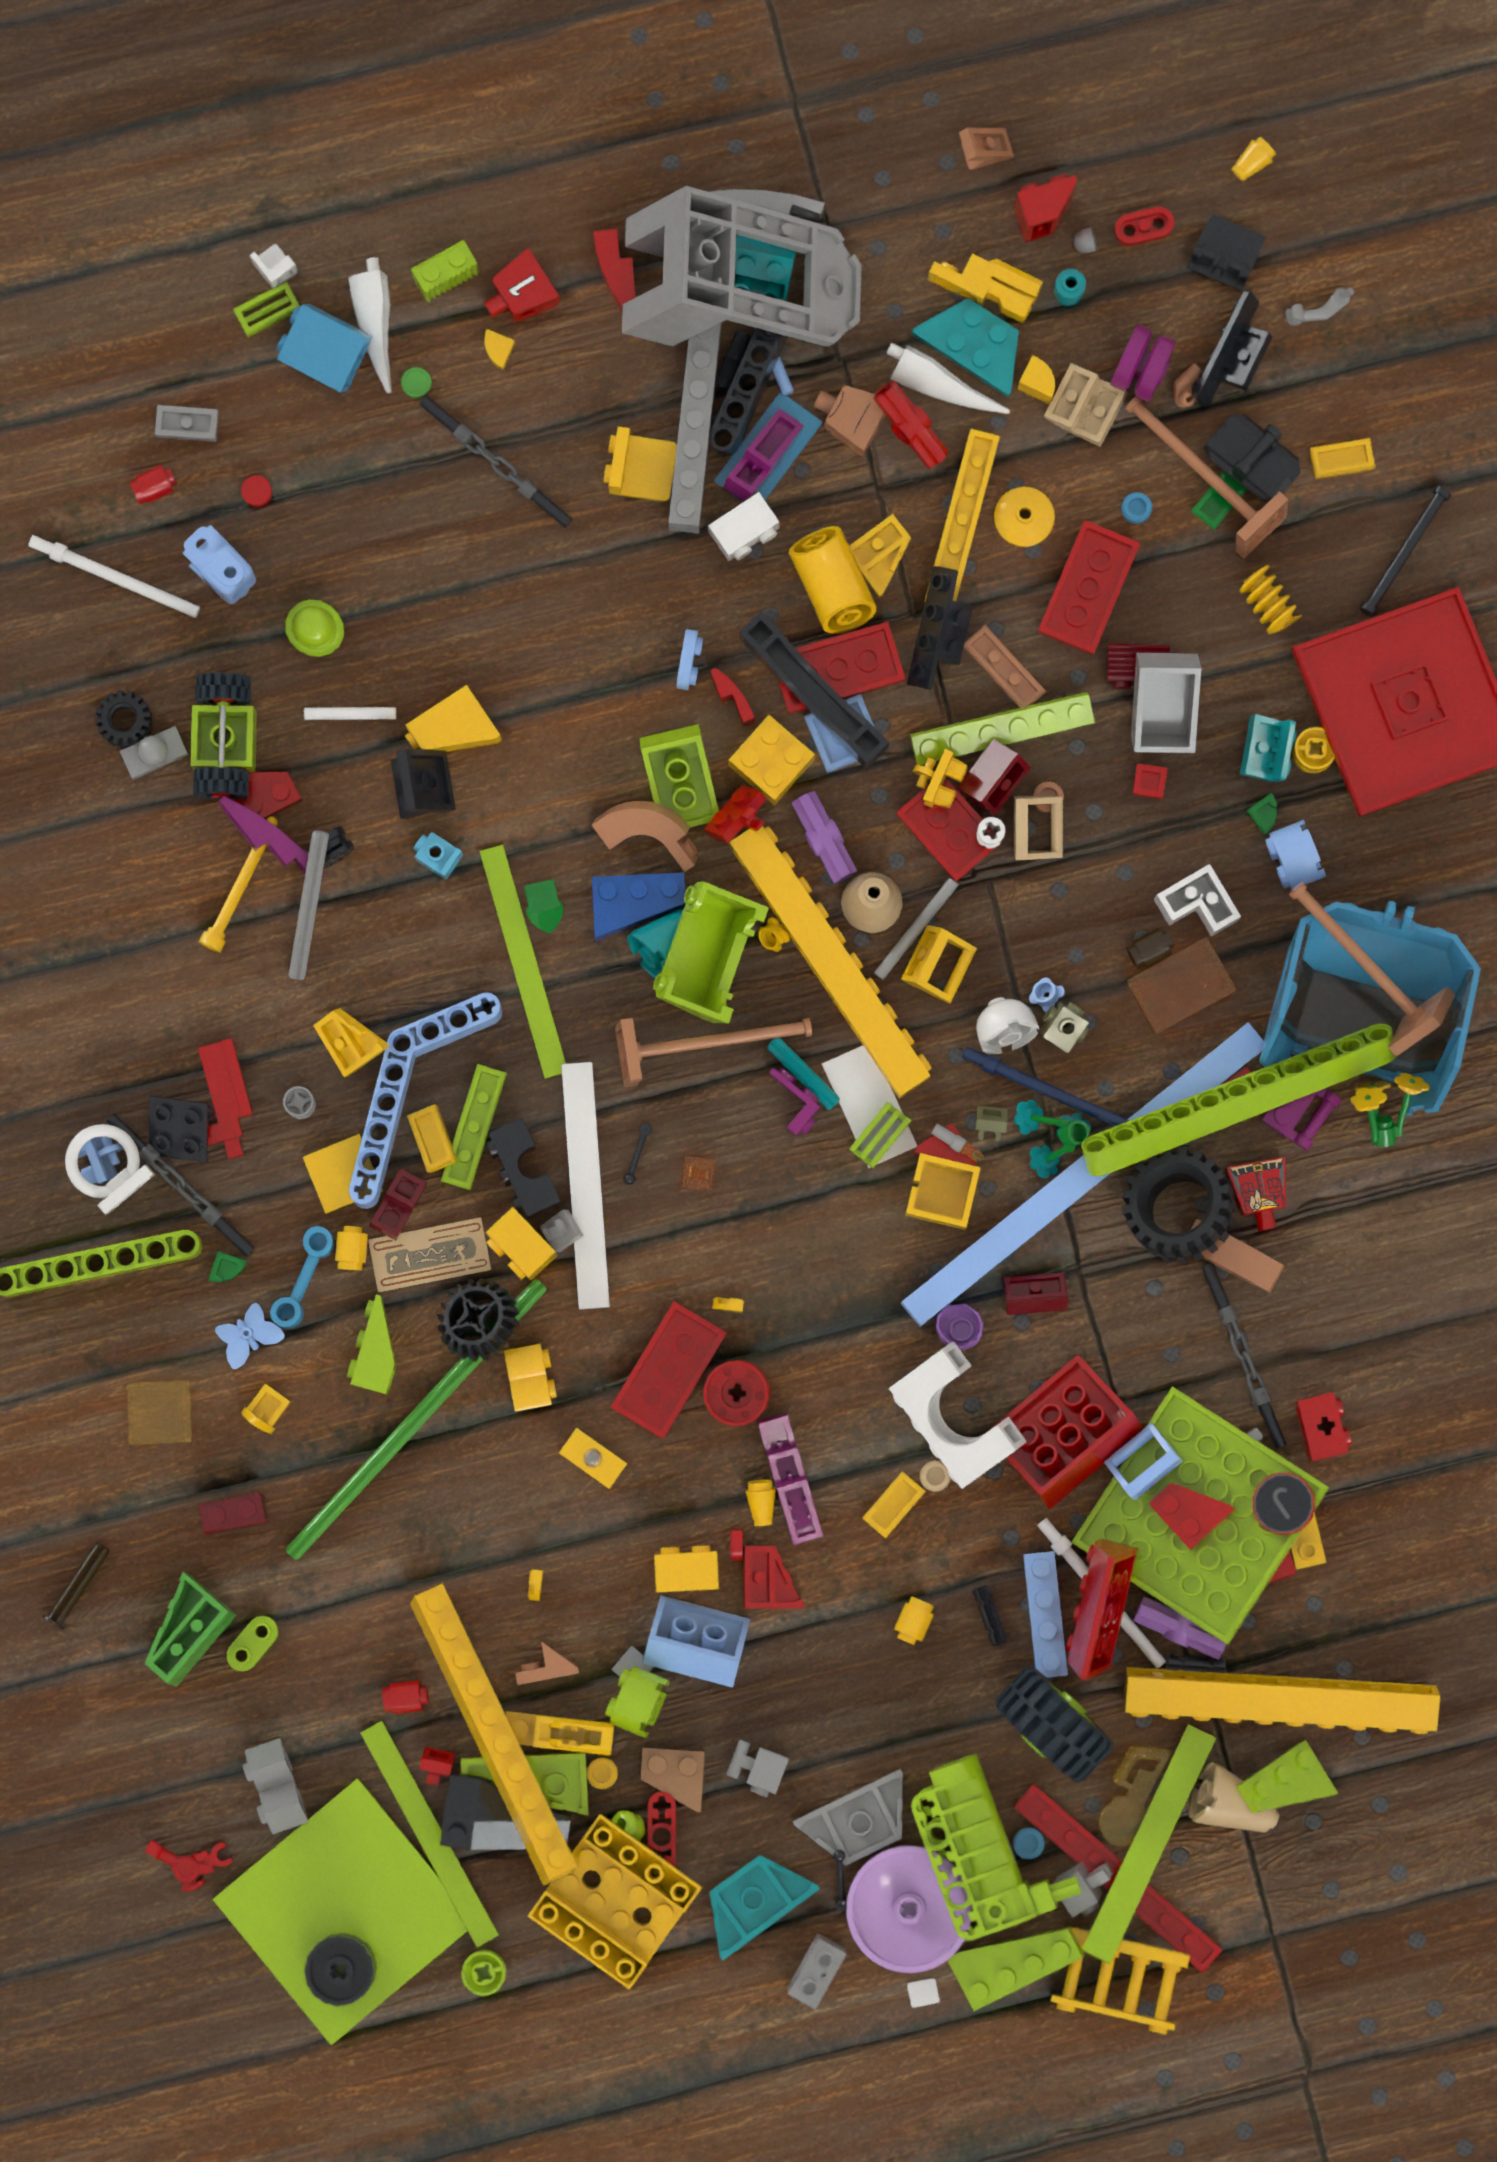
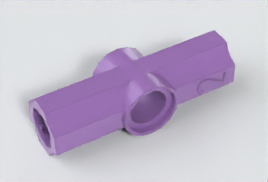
M815 791L807 793L792 802L791 805L806 831L805 836L814 854L820 857L833 883L837 884L856 874L857 869L843 845V837L833 819H829Z
M1142 1598L1133 1619L1134 1622L1163 1634L1162 1637L1186 1648L1189 1646L1218 1660L1226 1646L1225 1643L1175 1610L1150 1598Z

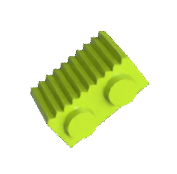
M464 240L411 268L413 279L428 302L431 301V298L436 299V295L441 296L442 292L446 293L447 289L451 290L452 286L457 287V284H462L468 278H473V275L478 276L479 272L477 262Z

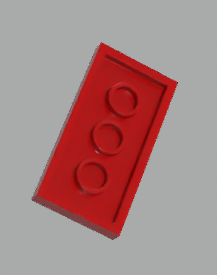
M1084 520L1037 633L1094 655L1140 543Z
M889 622L795 648L842 699L905 681ZM778 680L788 715L808 710Z
M673 1302L610 1408L664 1440L727 1333L678 1303Z

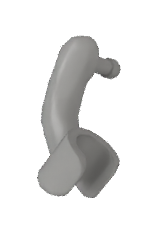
M1344 288L1336 289L1327 303L1316 310L1303 311L1302 304H1295L1292 306V309L1285 311L1287 322L1289 325L1294 326L1307 321L1327 320L1349 303L1350 296L1353 295L1354 290L1352 288L1347 290Z

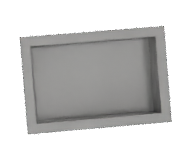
M1136 653L1131 740L1134 752L1195 753L1202 669L1198 654Z

